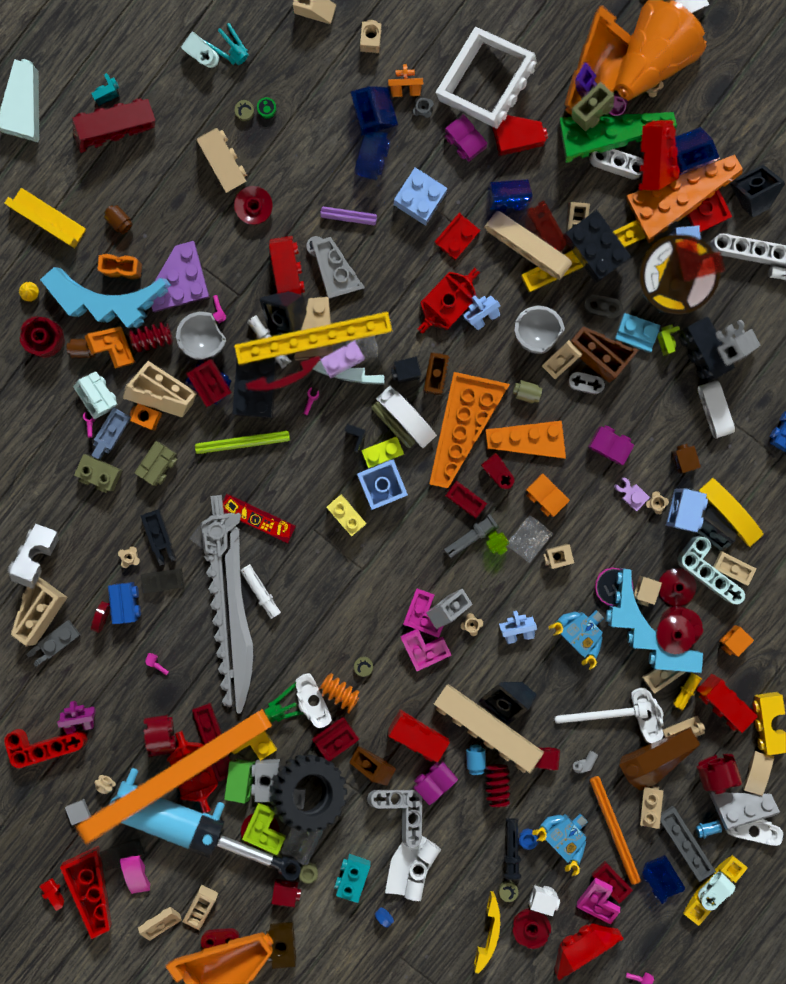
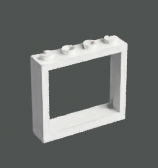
M475 27L435 93L440 102L498 129L502 120L506 119L510 107L515 105L517 95L525 88L528 77L535 71L534 67L537 64L535 54ZM483 43L523 60V63L492 113L452 94Z

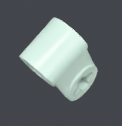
M193 31L181 46L186 53L208 68L215 67L219 62L218 54Z
M717 872L699 890L698 898L705 909L715 910L734 892L735 885L722 872Z

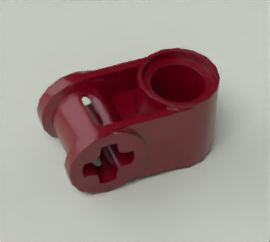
M496 453L481 464L485 472L501 489H509L514 485V476ZM502 476L505 478L510 477L509 485L501 484Z
M538 747L544 753L534 768L559 770L560 749Z

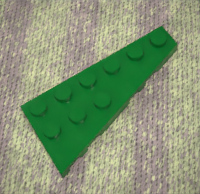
M674 112L625 114L619 116L605 115L599 118L600 120L596 126L590 127L586 131L572 117H562L559 119L566 163L571 162L573 158L581 156V158L588 157L589 153L595 151L602 153L626 146L628 142L633 140L640 142L642 141V127L651 121L673 120L675 130L677 127Z

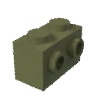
M600 82L572 108V119L584 131L590 127L593 128L603 114H608L613 109L614 94Z
M83 454L74 476L79 477V482L86 485L90 483L97 485V490L107 493V491H114L123 470L90 455Z

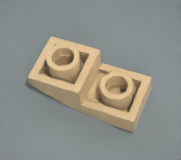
M757 751L754 752L749 764V773L743 785L744 791L763 796L771 773L774 756Z

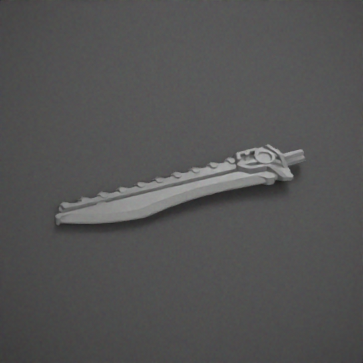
M222 495L210 496L213 515L201 522L204 557L206 561L211 562L206 573L208 577L213 578L208 589L215 597L210 606L217 611L212 622L215 626L219 627L214 638L217 642L221 643L216 654L218 658L223 659L218 670L220 674L225 675L220 686L222 690L227 691L222 702L224 706L232 707L231 678H234L236 711L240 714L247 698L253 667V642L248 628L241 591L240 529L236 526L240 522L241 514H224ZM229 531L231 532L230 550L225 555L233 659L232 670H230L222 555L229 547Z

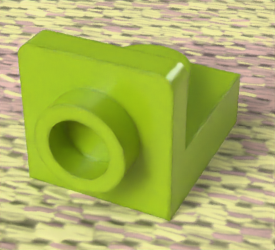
M673 325L662 327V331L658 333L657 337L663 356L675 352L676 342L670 334L679 331V326L673 328Z

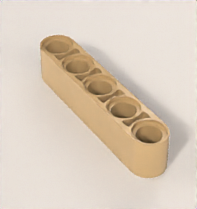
M496 211L484 226L491 235L558 280L563 277L572 265L568 257L500 211Z

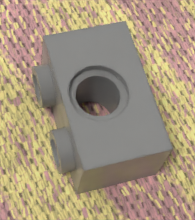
M462 588L445 597L427 611L426 614L435 628L438 629L452 622L473 604Z
M257 759L255 765H252V777H255V784H252V796H255V802H270L269 797L272 796V793L269 792V788L275 782L272 780L273 775H278L279 773L277 769L280 767V759H262L261 761ZM268 777L271 783L263 784L261 778Z

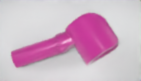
M214 295L213 299L217 312L213 316L218 323H221L226 319V315L220 306L218 296Z
M312 388L308 390L309 399L303 414L308 415L311 405L319 398V390L314 397L310 395Z
M85 412L83 419L87 421V437L92 438V425L96 419L92 417V419L88 420V414Z
M148 653L145 660L146 664L157 668L167 675L169 671L156 663L158 656Z
M645 972L643 978L626 973V978L641 982V984H652L654 982V977Z

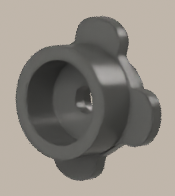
M417 97L413 114L429 118L434 102L431 99Z

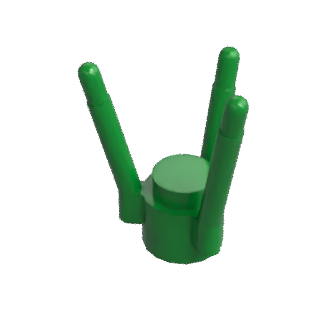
M296 682L274 701L268 703L269 707L265 709V713L271 723L303 714L300 710L285 714V711L295 707L296 703L284 708L281 704L277 705L280 700L296 687Z

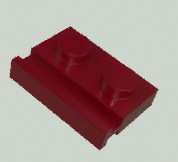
M212 359L187 373L206 407L232 393Z
M344 716L312 738V741L317 745L325 759L329 761L359 740L358 735Z

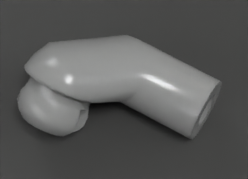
M589 751L586 759L573 763V770L576 773L590 771L598 754Z

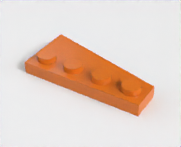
M562 421L485 430L487 449L566 459Z

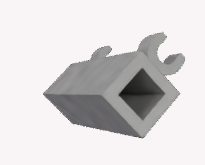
M742 320L737 321L739 329H734L732 324L725 328L728 333L727 336H723L721 331L716 333L717 338L724 342L722 346L718 347V350L726 366L745 357L761 346L752 329L744 331V322Z

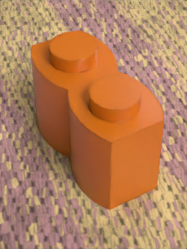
M103 254L99 256L98 270L108 277L123 276L128 279L141 278L142 263L131 256L118 258L111 254Z
M543 473L526 489L528 492L526 496L533 503L537 501L542 506L540 510L547 517L549 515L554 517L570 501Z

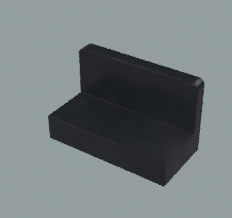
M347 424L345 433L359 437L354 452L359 453L366 430Z
M709 506L702 517V527L698 529L697 533L707 538L710 543L723 552L735 542L738 532L722 514Z

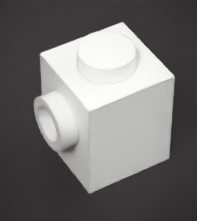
M534 885L528 904L533 911L553 916L554 911H557L559 908L560 899H558L557 893L553 888L543 886L542 888Z

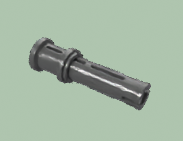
M490 514L481 523L474 524V529L444 549L446 553H449L448 555L451 559L480 537L481 539L486 538V534L493 529L499 528Z

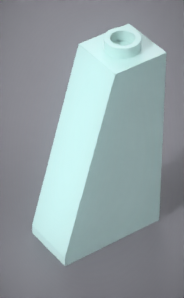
M14 59L0 109V131L39 142L38 70L31 61L25 59L18 61Z

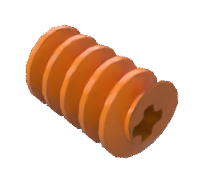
M330 673L318 691L322 689L321 696H325L328 693L329 701L335 698V705L342 702L341 709L348 706L347 713L349 714L359 699V691L356 690L351 693L352 686L345 689L346 682H342L339 685L340 678L337 677L332 680L333 674Z

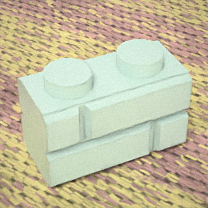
M97 372L79 379L73 386L94 419L112 411L117 405L116 396L114 393L109 392L105 379L99 376Z

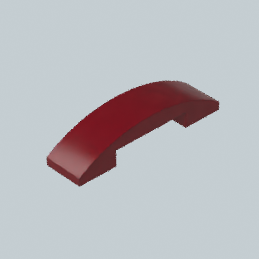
M316 356L299 364L300 372L267 384L263 377L246 384L245 388L252 391H269L288 386L309 373L319 362L320 357Z

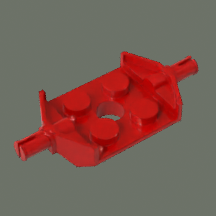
M473 268L465 276L448 272L420 302L425 317L424 322L417 328L421 334L430 326L448 330L465 312L468 306L473 303L472 297L476 296V292L472 282L480 274L479 271L476 272V268ZM446 295L453 296L454 303L452 305L444 303L443 298Z
M183 731L176 732L174 734L178 741V747L167 758V761L173 766L203 747L204 744L188 742V740H185ZM212 765L178 785L181 793L180 799L200 803L204 813L211 811L207 799L218 786Z

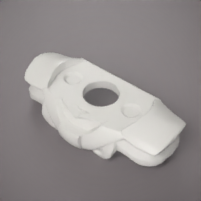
M309 673L301 675L296 679L298 707L307 716L308 720L312 721L314 726L317 728L325 727L330 724L332 719L320 691H318V686L312 675ZM311 695L319 697L318 705L311 706L308 703Z
M637 688L631 693L633 707L638 705V703L646 702L647 710L651 712V718L647 721L637 717L640 730L647 743H654L663 738V710L646 688Z
M765 819L727 830V833L732 836L768 845H780L783 839L781 828L772 825V822H768ZM751 826L758 827V836L752 837L749 834Z

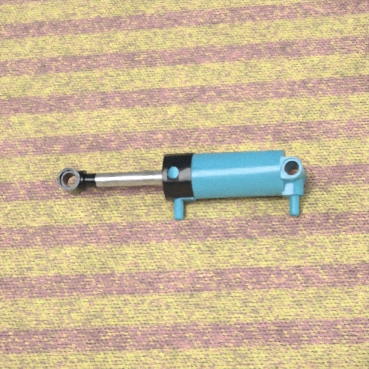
M132 768L127 780L121 782L117 795L111 800L110 805L138 788L137 785H134L138 774L137 769ZM159 797L121 822L208 858L211 857L213 850H216L218 846L277 869V873L287 880H295L300 875L301 864L298 859L285 856L281 859L223 836V831L221 830L225 821L220 820V816L225 805L221 802L217 803L213 815L204 812L203 814ZM292 864L296 867V871L289 873L286 867Z

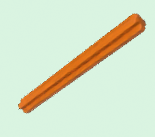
M599 776L592 777L590 783L631 884H637L641 881L601 779Z

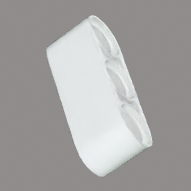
M615 149L602 152L604 160L596 158L595 154L599 153L597 151L592 152L590 156V163L596 168L630 179H638L643 174V171L635 172L632 169V165H637L639 168L640 165H644V159ZM614 159H619L622 162V166L615 165Z
M715 380L698 386V393L713 437L719 438L734 433V423L719 381Z

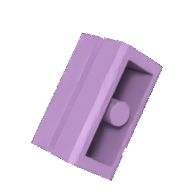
M353 341L347 347L344 346L320 360L331 379L364 361V356L357 343Z

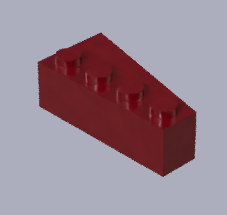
M140 98L133 100L129 104H116L113 108L109 109L99 108L89 114L79 113L72 118V127L80 153L87 151L86 147L92 145L95 148L103 146L102 143L106 142V140L110 139L114 142L121 140L126 133L132 136L155 128L156 120L149 100H142Z

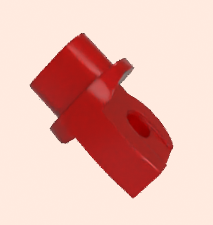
M51 878L39 886L43 892L41 896L44 899L48 898L56 911L63 907L64 898L58 891L60 884H56L54 879Z

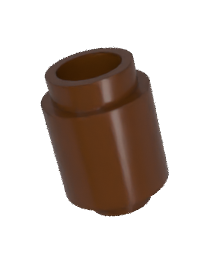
M111 205L105 210L104 219L116 232L125 234L133 226L131 218L118 205Z
M71 339L70 343H67V354H70L71 358H91L96 356V354L91 355L86 339Z

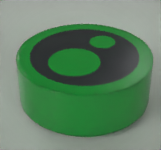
M265 97L257 103V110L261 117L271 118L275 115L277 108L274 100Z

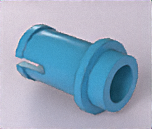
M719 820L707 824L699 823V826H696L699 838L703 837L705 839L708 835L721 833L722 827L719 824Z

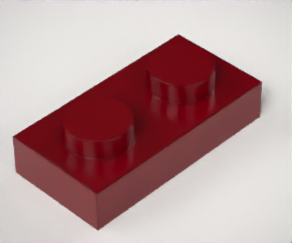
M606 861L592 873L594 878L613 886L610 895L619 904L633 891Z

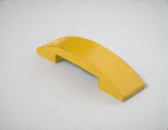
M711 478L698 490L700 493L707 494L706 499H708V502L722 514L749 547L764 535L747 511L714 478Z
M733 855L728 857L714 869L716 872L708 876L697 889L683 912L684 915L699 926L711 912V910L705 909L699 900V890L717 872H722L731 882L734 881L736 883L748 867Z
M490 891L486 907L487 915L492 917L485 948L477 947L473 964L475 973H479L487 965L494 953L499 938L500 912L493 891Z

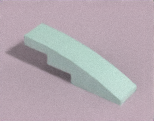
M319 361L313 370L328 375L322 362ZM349 368L334 377L363 384H384V375H365V368Z

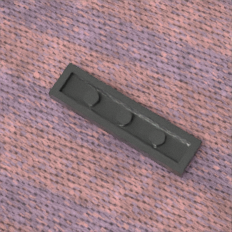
M671 806L663 811L660 822L698 881L701 882L716 871L675 807Z

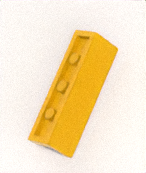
M23 188L18 191L14 199L8 197L4 203L74 249L86 231L83 226Z

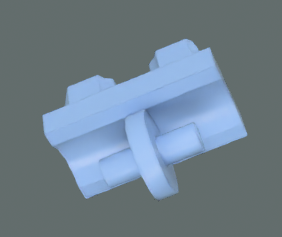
M473 296V304L468 306L470 310L463 314L465 320L479 330L485 325L482 318L488 315L492 320L500 316L498 309L500 304L492 296L487 299L485 296L480 299Z
M513 611V617L507 618V622L499 624L502 635L508 644L517 641L516 634L523 633L524 639L527 640L535 638L537 626L533 617L526 618V615L518 616V612Z

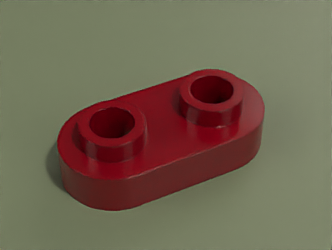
M233 928L207 930L201 938V946L203 949L226 944L228 943L226 941L227 938L233 940L240 938V935ZM211 939L214 943L209 944L207 940Z

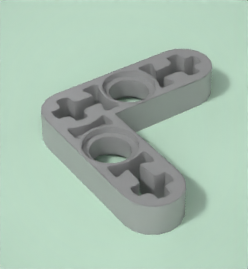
M416 790L371 791L367 798L368 804L371 807L402 808V842L407 847H418L422 840V797ZM396 793L399 796V801L394 805L391 802V796ZM414 796L416 799L415 801H409V797ZM374 797H385V801L376 802ZM409 807H415L416 810H409ZM411 813H414L416 816V821L413 824H410L408 821ZM408 827L415 828V830H408ZM415 836V840L409 841V837Z

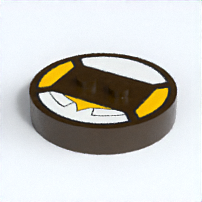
M673 234L655 242L643 256L639 269L640 286L646 298L656 308L671 314H686L704 306L716 292L720 280V265L713 249L703 240L688 234Z

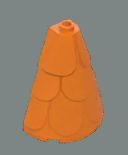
M648 0L641 8L634 33L631 36L627 53L622 59L614 86L622 98L629 101L699 59L706 49L707 41L703 39L705 32L696 17L685 7L672 0L669 3L664 2V0Z
M599 6L593 16L577 69L574 70L564 105L567 107L565 111L571 116L572 108L582 100L576 89L575 79L584 63H587L596 74L594 81L597 85L602 82L612 93L616 91L614 86L622 59L627 53L631 35L614 22L616 17L603 6Z
M263 932L233 939L226 944L175 958L166 965V968L176 982L183 979L185 984H248L249 981H253L272 954L273 940L268 933L265 935Z

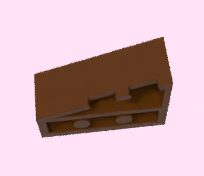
M584 326L570 340L582 353L579 358L608 383L620 374L639 351L634 347L630 348L623 345L622 342L606 338L605 335Z

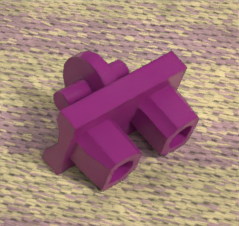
M71 701L70 707L64 708V712L60 713V720L57 722L58 727H63L66 734L75 732L77 729L76 724L82 723L84 730L93 729L95 707L85 708L84 705L78 706L76 701Z

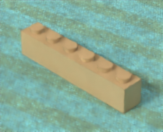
M449 684L446 685L434 703L437 706L436 710L444 716L446 714L450 715L453 718L452 722L460 727L464 725L469 729L467 732L475 738L479 736L485 740L483 743L492 750L494 748L499 750V755L507 761L513 760L517 763L515 766L524 773L526 770L530 773L544 753V751Z

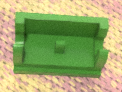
M236 759V761L229 762L224 800L245 804L251 799L253 784L252 765H255V761Z

